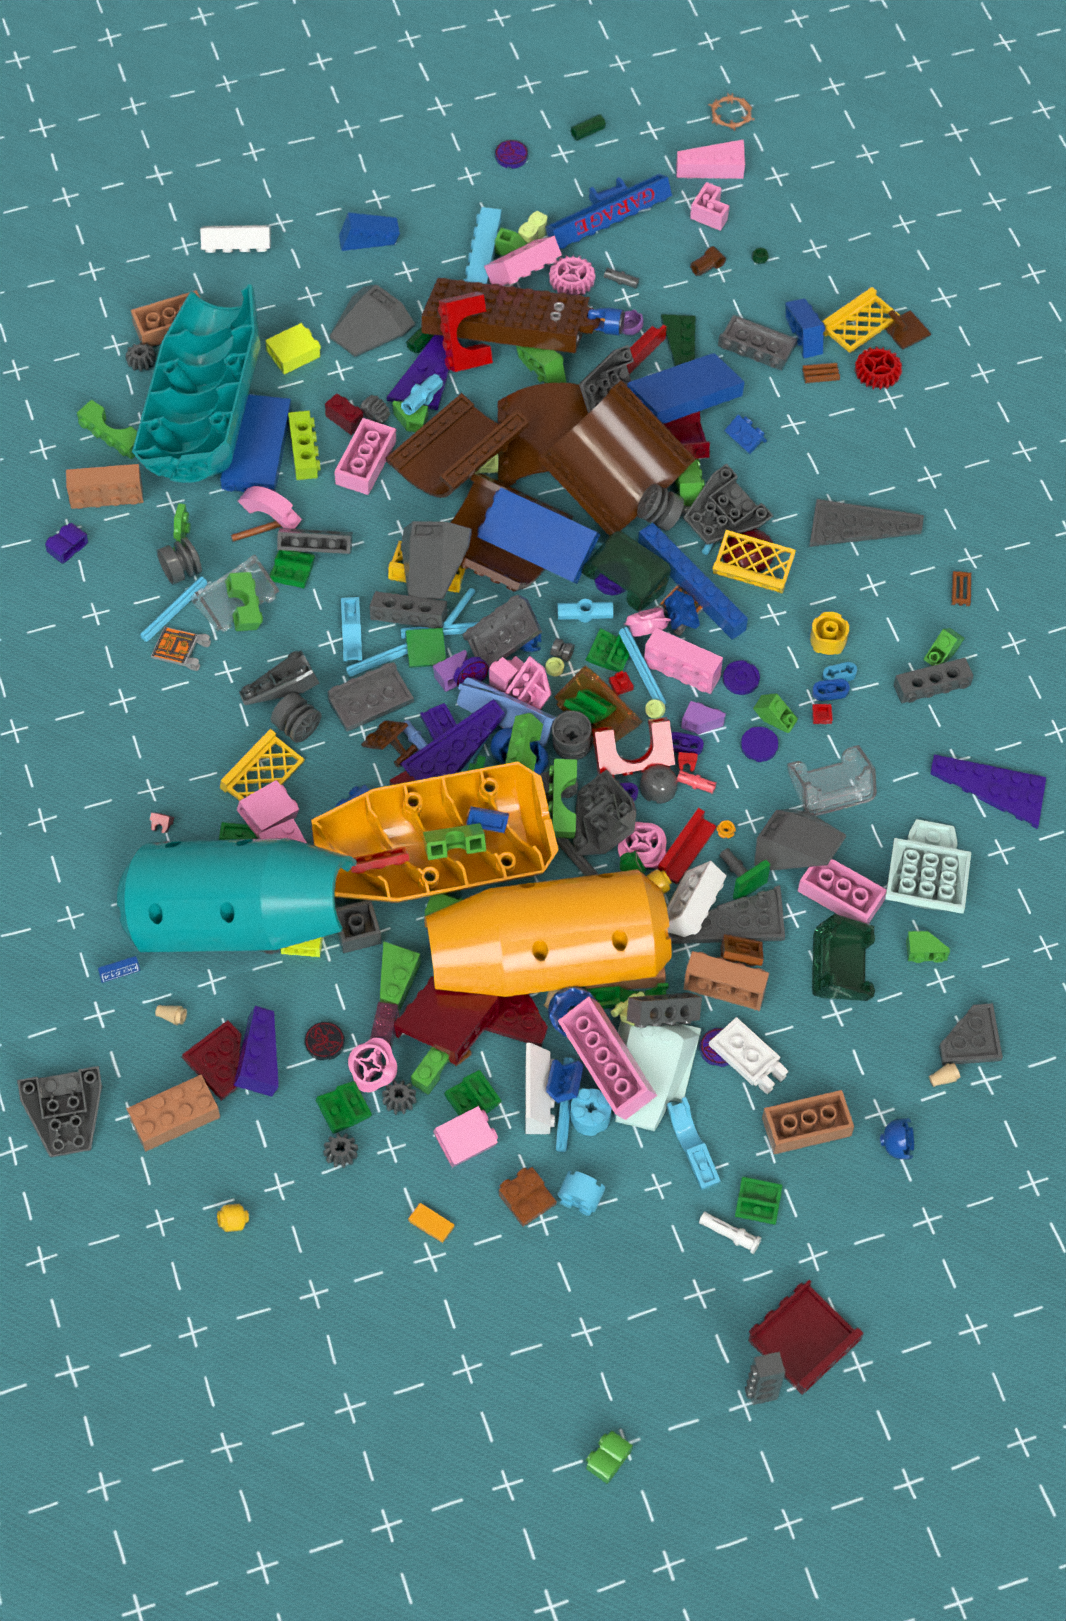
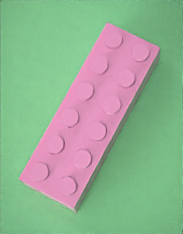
M588 997L558 1020L617 1116L627 1120L657 1096L597 1001Z

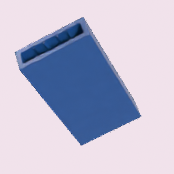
M715 353L628 382L627 387L664 424L741 397L745 382Z
M248 395L232 462L228 469L221 474L222 490L245 492L250 487L260 486L276 492L289 426L288 413L292 410L291 399Z
M500 488L499 491H496L493 497V505L488 508L485 522L479 526L477 537L577 584L601 534L506 489Z

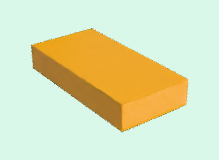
M421 1203L408 1219V1222L441 1243L445 1241L454 1228L453 1223Z

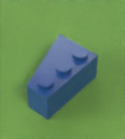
M348 213L339 234L341 251L395 245L400 234L397 218Z
M805 298L786 302V319L792 333H796L798 336V346L802 345L803 358L822 355L825 325L820 321L818 314L813 311L812 305Z

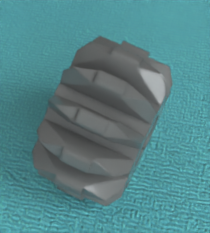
M141 342L139 345L133 343L132 347H128L126 353L127 364L134 371L137 369L140 372L142 369L148 371L149 367H153L156 359L154 349L149 347L148 343L144 345Z
M370 395L360 405L365 415L364 417L383 424L391 415L386 403L379 399L378 396Z
M394 1080L393 1086L388 1084L386 1091L382 1092L384 1097L382 1100L383 1105H387L388 1112L394 1109L395 1115L398 1111L405 1114L406 1109L412 1110V1104L416 1103V1098L414 1097L416 1091L412 1089L410 1083L405 1085V1081L402 1080L400 1084H397Z
M339 1133L336 1134V1138L330 1136L329 1142L324 1144L325 1150L323 1151L324 1156L327 1157L328 1164L333 1162L335 1168L339 1164H341L342 1168H345L346 1162L352 1165V1159H357L358 1156L356 1152L358 1145L354 1144L355 1139H348L347 1133L343 1137H340Z

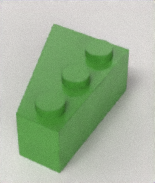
M516 346L519 359L530 371L534 370L539 376L537 379L540 383L542 381L544 383H567L563 367L564 359L560 353L554 350Z
M696 459L675 480V485L678 487L679 492L677 495L683 497L684 506H692L705 486L704 479H702V469H700V459Z
M383 941L380 1008L396 1014L400 1013L421 965L420 953Z

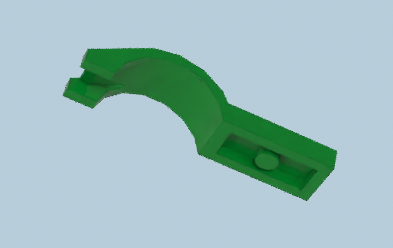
M658 983L654 988L645 991H629L620 986L587 988L586 990L593 995L603 1009L615 1008L620 1002L624 1003L628 1000L629 996L639 992H643L645 996L666 994V989H669V983Z

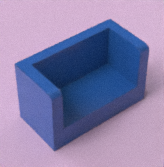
M617 177L616 186L597 193L594 187H590L589 199L592 204H595L627 189V186L620 177Z

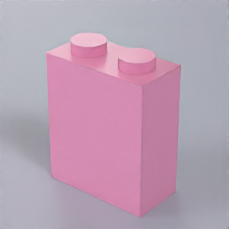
M275 780L239 801L237 811L258 837V833L290 819H295L299 808L296 801L287 794L286 788Z
M479 1106L444 1123L433 1131L452 1168L494 1147L498 1143L496 1131L494 1128L490 1129L487 1123L489 1121L488 1116L484 1110H480Z

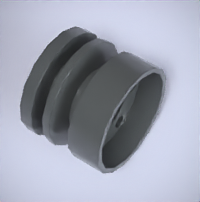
M656 483L652 484L644 492L639 502L637 515L649 523L653 522L657 527L665 531L670 530L682 513L684 499L671 491L668 492L667 489Z
M187 537L182 538L181 543L179 541L174 542L175 551L170 545L157 549L160 565L167 579L173 585L185 579L184 571L190 577L194 575V572L196 574L202 572L199 555Z
M293 692L280 700L274 708L270 719L277 728L285 731V734L291 740L299 743L307 739L315 731L321 720V712L311 704H307V701L297 692Z
M566 711L554 719L552 737L553 748L556 754L563 759L579 760L590 752L592 747L591 723L583 713Z

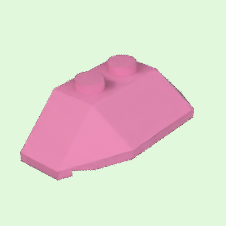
M529 656L505 693L541 710L551 695L545 667Z

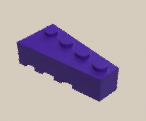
M254 1006L248 1016L233 1086L271 1097L279 1087L274 1011Z

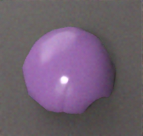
M635 309L625 311L622 333L625 335L639 333L643 327L642 314H639Z

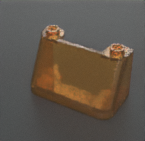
M586 665L554 696L558 701L556 705L563 712L566 710L571 711L563 706L565 700L576 697L578 691L590 689L616 705L617 709L611 715L597 723H591V733L594 728L611 726L614 730L615 743L635 730L643 722L603 679Z

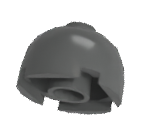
M654 765L646 769L642 774L639 789L647 801L652 800L656 801L657 804H662L674 798L678 782L675 773L670 768L664 765Z

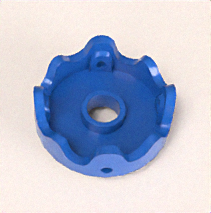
M576 986L563 988L552 997L549 1003V1020L553 1027L565 1037L567 1035L558 1020L568 1013V1009L571 1006L579 1005L586 998L591 997L596 1001L593 995L584 988Z

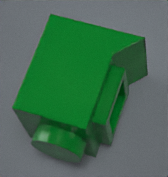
M636 851L625 853L620 857V871L638 869L643 874L646 871Z

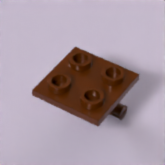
M891 310L888 313L894 321L885 330L902 350L931 335L911 310L900 316L895 310Z
M389 720L380 723L379 728L375 732L370 733L361 744L366 748L383 750L390 743L401 755L394 761L397 767H400L403 761L411 757L418 750L413 744L405 750L397 738L408 727V724Z

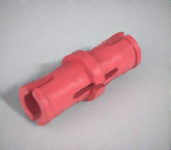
M680 770L677 782L692 786V789L696 790L698 788L713 794L716 782L701 778V775H693Z

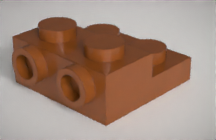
M724 934L720 947L721 957L730 962L740 961L750 966H762L764 959L762 942Z
M533 1167L521 1169L514 1180L507 1179L500 1185L499 1197L523 1227L555 1206L557 1202L544 1186V1181Z

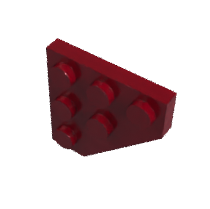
M529 994L507 997L497 996L499 997L500 1010L485 1030L521 1042L532 1043L542 1048L548 1026L540 1016L539 1010Z
M229 1020L182 1054V1059L198 1076L202 1074L207 1086L221 1101L237 1089L233 1085L240 1058L241 1033Z

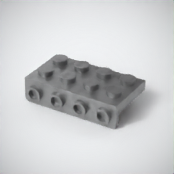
M733 315L724 333L720 334L718 346L725 350L732 351L740 356H745L781 371L797 344V339L735 315Z
M516 595L511 597L502 606L497 607L490 615L483 617L476 625L468 628L462 634V637L469 642L474 656L484 659L490 668L494 661H498L502 657L507 658L542 633V629L528 599Z
M395 662L386 663L376 670L368 671L364 675L352 678L342 685H336L328 691V701L346 732L414 702L412 694L397 671Z

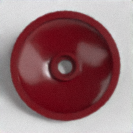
M759 529L741 533L742 535L773 543L771 538ZM735 537L727 539L729 548L739 543ZM752 542L743 544L747 553L756 549ZM741 546L732 550L735 559L745 554ZM770 547L761 549L764 558L773 554ZM758 551L749 555L753 564L762 560ZM729 552L722 555L725 563L733 560ZM747 557L738 561L739 566L742 568L751 565ZM774 557L767 560L769 566L772 563ZM764 562L755 566L757 572L767 568Z

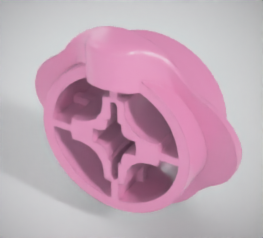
M652 608L628 616L626 623L623 624L630 626L632 636H643L652 634L655 628L665 629L671 619L665 618L663 608Z
M635 822L634 833L618 844L619 856L621 857L625 853L636 851L645 868L658 869V864L666 854V835L659 826L653 823ZM631 841L632 846L628 847V843ZM654 842L657 844L655 848L652 847Z
M372 1038L366 1043L356 1046L349 1055V1069L358 1088L363 1092H374L380 1087L388 1085L397 1074V1062L393 1056L391 1046L382 1038ZM375 1048L368 1058H362L366 1051ZM381 1052L383 1053V1055H384V1057H385V1059H386V1066H384V1065L382 1064V1061H381V1058H382ZM366 1062H373V1064H375V1066L379 1068H372V1066H370V1064ZM360 1064L364 1067V1077L360 1073ZM377 1072H383L380 1079L371 1082L372 1077Z

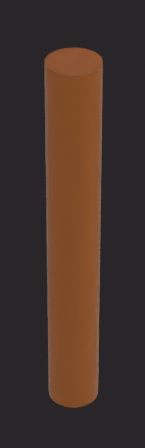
M277 521L230 536L232 542L282 526Z

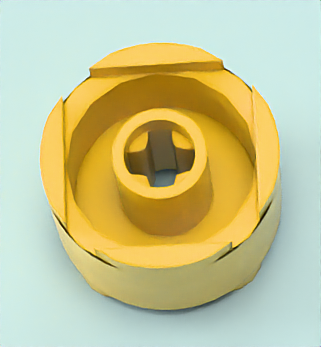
M824 612L814 619L810 642L816 653L826 655L840 654L845 648L849 634V624L847 620L845 621L841 617L842 615L836 612Z

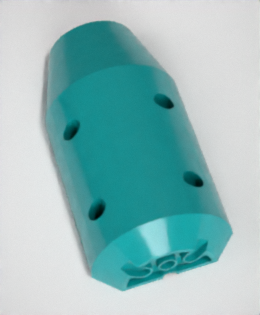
M247 284V287L241 290L243 302L238 307L216 306L202 300L194 292H190L162 340L132 450L134 455L152 473L170 478L171 481L191 483L216 476L230 466L260 351L256 298L252 284Z
M290 838L148 842L138 849L120 877L117 891V906L120 907L121 915L119 920L123 930L140 952L278 950L342 932L343 927L339 922L335 907L336 877L340 868L348 872L353 866H356L357 861L351 856Z

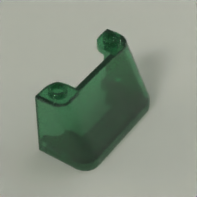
M616 531L607 538L584 564L582 574L590 579H596L600 573L628 591L626 596L628 605L637 612H640L664 594L671 574V568L666 561L623 532Z
M833 914L816 927L813 934L812 994L814 996L868 1001L874 997L875 988L873 983L865 981V950L875 942L874 926Z

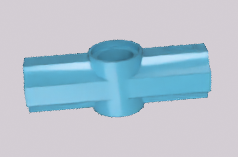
M433 374L421 385H414L411 394L401 403V408L405 414H414L423 404L429 405L434 394L443 386V381L438 375Z
M582 599L578 603H557L558 620L578 619L581 622L587 623L592 619L613 618V602H592L589 599Z

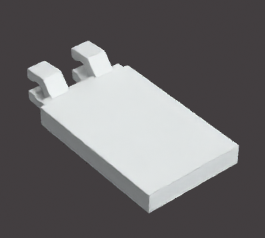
M737 1017L709 1042V1046L751 1085H759V1088L766 1094H769L775 1085L767 1075L772 1072L773 1076L780 1082L787 1076L788 1070L779 1062L780 1056Z

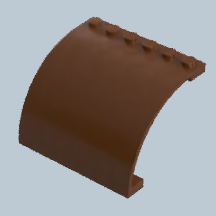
M621 380L609 390V394L556 444L541 454L537 460L601 528L613 538L638 516L639 502L649 486L656 483L667 489L696 459Z
M543 383L517 390L498 401V424H501L517 409L530 420L528 427L498 453L499 482L511 486L522 477L549 472L537 460L539 456L556 444L589 414L579 384Z
M461 393L387 456L386 462L421 491L434 497L445 498L528 427L530 420L517 409L501 424H498L481 413Z
M480 472L475 473L471 477L474 483L464 503L450 522L472 530L469 548L460 567L465 569L471 568L475 574L479 576L486 575L490 577V581L497 584H505L507 589L514 592L527 588L545 569L477 537L479 526L482 523L484 524L486 512L493 505V497L496 491H499L500 488L506 489L570 520L574 516Z

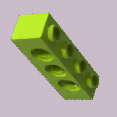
M309 410L289 412L296 480L318 478L317 471H321L320 460H316V456H319L318 445L314 446V442H317L316 431L312 432V428H315L314 417H310Z

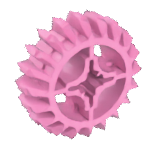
M566 255L565 259L560 257L559 261L551 265L549 273L550 284L553 290H557L558 293L576 296L580 294L585 295L586 291L590 292L591 287L594 285V267H592L591 262L587 263L586 259L581 260L580 256L575 258L573 255L569 258Z

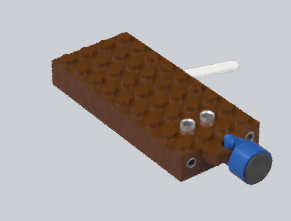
M437 278L421 315L422 333L443 336L440 329L441 316L438 313L439 300L479 292L484 294L486 312L465 317L458 325L457 338L576 353L583 333H593V330L603 331L604 334L620 336L623 332L625 320L623 309L590 308V297H584L583 295L576 296L566 293L537 291L529 288L521 289L513 287L515 283L499 286L497 284L490 285L448 278Z

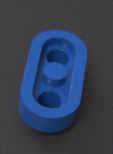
M844 679L819 681L814 684L812 695L819 701L845 698L849 693L850 685Z

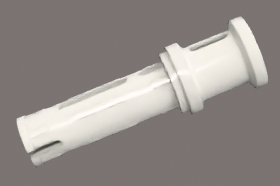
M707 1212L702 1214L699 1224L733 1240L736 1246L741 1245L749 1249L752 1254L756 1252L762 1239L759 1236L755 1237L747 1233L744 1228L738 1229Z

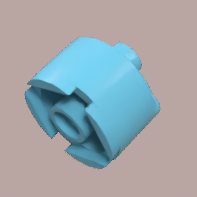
M581 1089L578 1092L577 1098H573L571 1102V1123L579 1133L587 1136L597 1135V1133L607 1129L611 1118V1106L603 1093L597 1089Z
M568 1171L558 1192V1197L561 1199L560 1204L568 1208L572 1206L577 1207L580 1213L590 1216L591 1212L596 1211L605 1191V1186L601 1184L599 1187L596 1185V1179L584 1173L575 1171L574 1175H572L571 1171Z

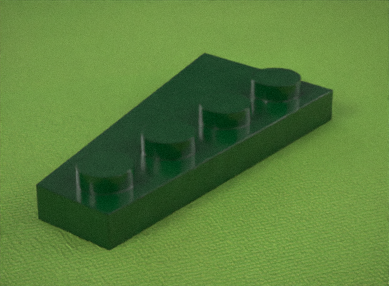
M661 314V321L667 326L666 336L674 366L695 360L696 316Z

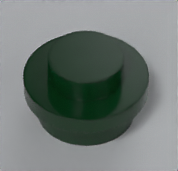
M759 247L753 251L752 260L755 263L763 264L768 261L769 254L766 249Z

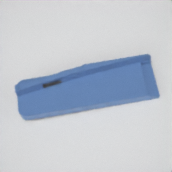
M466 678L463 684H459L458 689L461 691L457 704L474 713L494 699L505 713V717L498 724L503 728H513L516 715L532 713L543 724L540 741L535 742L546 746L552 730V724L556 718L555 716L475 678Z

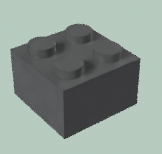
M371 900L336 908L339 922L343 927L342 932H338L343 953L382 944L381 932Z

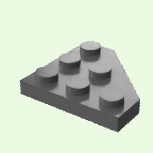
M993 1003L973 1005L968 1010V1013L952 1029L950 1034L940 1043L939 1050L942 1065L948 1063L967 1064L1002 1061L1003 1056Z

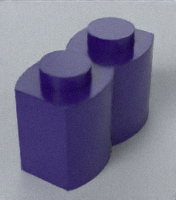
M73 523L64 525L58 534L47 539L45 544L46 552L63 564L86 546L88 538L86 533Z

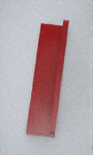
M663 324L659 329L651 326L630 347L634 362L626 365L629 374L666 339L667 326Z
M700 808L696 810L658 864V870L661 872L664 870L670 881L675 884L680 882L685 872L716 830V825L704 819L705 811Z

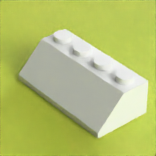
M271 225L203 226L200 228L201 249H205L207 253L216 252V249H222L223 252H233V249H240V252H250V249H257V252H265L267 248L271 247Z
M712 861L685 872L667 906L670 925L668 927L669 933L686 937L691 934L695 935L700 931L701 924L708 916L709 909L716 901V895L724 886L723 882L726 878V875Z
M526 1043V1134H550V1127H554V1115H550V1108H554V1099L548 1095L546 1087L552 1060L554 1059H550V1051L532 1043Z

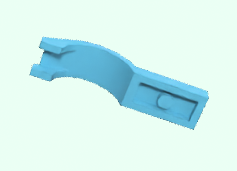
M359 597L341 598L343 661H362Z
M684 1097L681 1099L682 1103L672 1106L670 1102L667 1104V1108L679 1144L687 1155L700 1189L703 1190L719 1184L721 1181L706 1144L700 1139L695 1129L687 1098Z

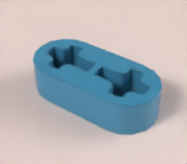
M852 662L828 666L823 671L822 680L844 679L851 681L856 677L857 667Z

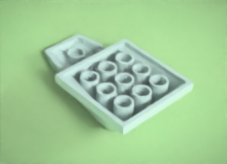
M916 819L909 832L908 840L894 838L886 900L902 902L924 909L964 913L971 852L957 849L958 844L954 826Z
M620 1021L618 1034L657 1096L627 1120L615 1114V1122L655 1131L665 1114L669 1101L673 1100L682 1103L681 1099L685 1097L701 1028L680 1023L676 1025L662 1023L661 1026L646 1025V1028H639Z

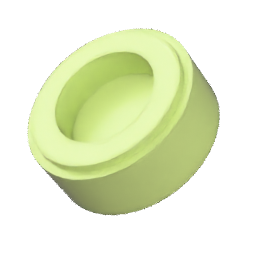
M557 657L549 658L546 661L545 670L551 676H559L564 671V662Z
M650 700L646 705V713L650 718H660L665 713V705L660 700Z

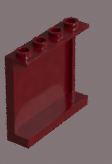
M700 411L663 424L695 459L710 458V442L706 441L702 429Z
M431 976L423 990L418 992L415 1000L408 1004L402 1016L396 1019L394 1023L396 1037L399 1038L404 1033L449 1054L450 1063L457 1065L499 1012V997L435 989L434 976Z
M810 1280L805 1284L800 1283L794 1289L795 1293L790 1298L786 1296L779 1303L780 1307L776 1311L773 1309L769 1311L764 1317V1322L760 1325L758 1323L755 1324L749 1331L748 1342L761 1355L780 1352L785 1369L784 1378L801 1395L807 1392L862 1340L864 1334L858 1327L854 1330L810 1287Z

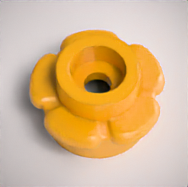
M728 820L722 821L717 826L718 835L721 838H732L736 831L734 824Z

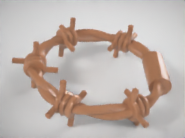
M727 93V97H723L719 101L716 99L712 104H708L712 106L713 121L711 123L715 122L716 125L720 124L730 127L733 131H736L735 127H740L744 123L750 122L751 119L755 120L751 118L752 107L744 98L733 97V93L731 95ZM733 100H736L748 114L745 117L741 116L744 119L742 122L733 123L730 120V124H727L720 120L719 117L721 115L718 116L715 110L718 106L722 108L719 105L721 102L727 101V104L729 102L733 104Z

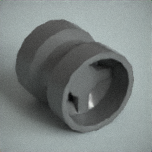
M556 638L550 655L562 657V660L568 662L572 657L575 645L570 642L564 643L562 639Z

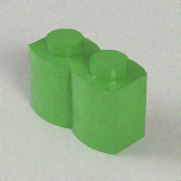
M613 1431L601 1437L598 1445H600L596 1452L592 1450L586 1459L588 1463L586 1469L607 1484L614 1477L633 1448L631 1443Z

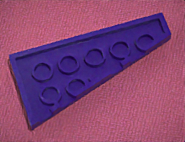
M433 336L388 394V402L404 401L411 394L414 385H421L428 377L436 374L443 381V386L434 394L429 405L423 404V406H428V409L439 410L450 371L445 364L446 352L443 348V336Z
M493 699L401 763L402 767L416 781L460 773L505 717L504 711Z
M934 754L931 775L948 784L959 786L962 788V791L970 792L978 796V799L1003 812L1007 811L1015 815L1016 819L1020 821L1025 820L1032 824V827L1038 829L1046 777Z

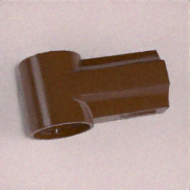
M711 246L702 257L693 261L690 267L696 276H700L713 267L718 269L723 266L726 257L715 246Z

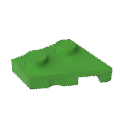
M178 503L174 516L173 538L181 543V539L190 533L191 523H188L189 512L186 510V504Z

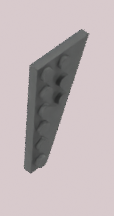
M817 499L809 547L921 534L924 515Z
M780 885L772 890L761 891L757 895L748 898L743 897L709 910L708 916L701 924L700 931L695 935L691 934L683 937L668 932L671 944L722 942L724 934L756 941H785Z

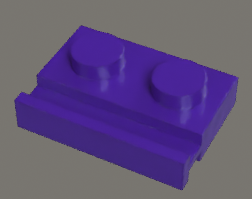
M445 703L428 709L427 712L420 713V717L433 741L457 725Z

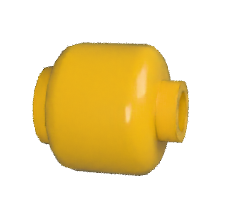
M656 869L647 875L649 879L662 889L663 895L670 891V884L672 882L664 870L661 872Z
M241 1204L223 1205L221 1210L217 1212L218 1226L222 1227L225 1232L241 1231L244 1229L245 1223L249 1222L248 1211L244 1210Z

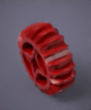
M877 346L875 349L869 347L868 351L864 350L862 354H859L855 362L857 379H860L861 384L866 383V388L872 386L873 390L875 387H878L880 390L882 387L886 389L889 386L893 387L895 382H898L902 373L900 357H896V353H891L890 349L886 351L884 347L882 349H878Z

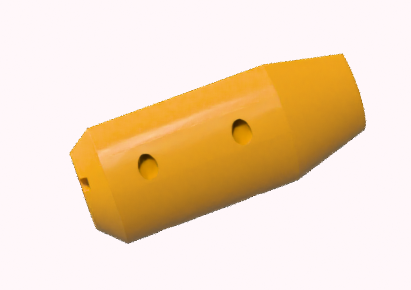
M520 762L375 788L311 820L314 846L353 858L405 847L409 854L410 861H406L402 865H387L383 869H369L360 874L352 873L351 870L347 872L340 868L335 882V897L398 903L541 875L558 852L542 778ZM408 803H414L416 806L412 807ZM470 806L509 813L505 833L483 829L486 851L467 854L462 848H453L447 851L448 857L428 860L424 848L423 832L465 826Z
M638 869L489 888L424 917V925L428 930L431 948L435 989L507 997L560 990L572 986L583 987L652 978L658 975L672 956L671 938L668 935V927H670L662 889Z

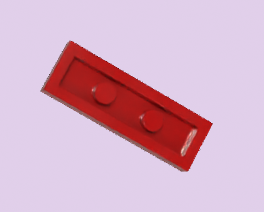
M405 847L355 857L354 859L357 861L356 866H353L350 870L352 873L360 874L369 869H383L387 865H402L406 861H410L409 854Z

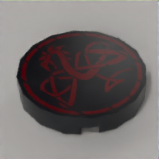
M320 1022L308 1029L304 1042L306 1050L311 1057L324 1061V1059L331 1060L340 1055L344 1049L345 1038L343 1031L337 1025L331 1022Z

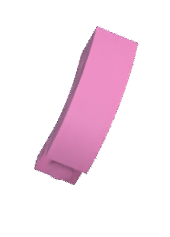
M250 487L238 500L250 514L256 511L264 512L274 518L283 528L295 529L302 520L291 509L293 505L287 499L265 487Z

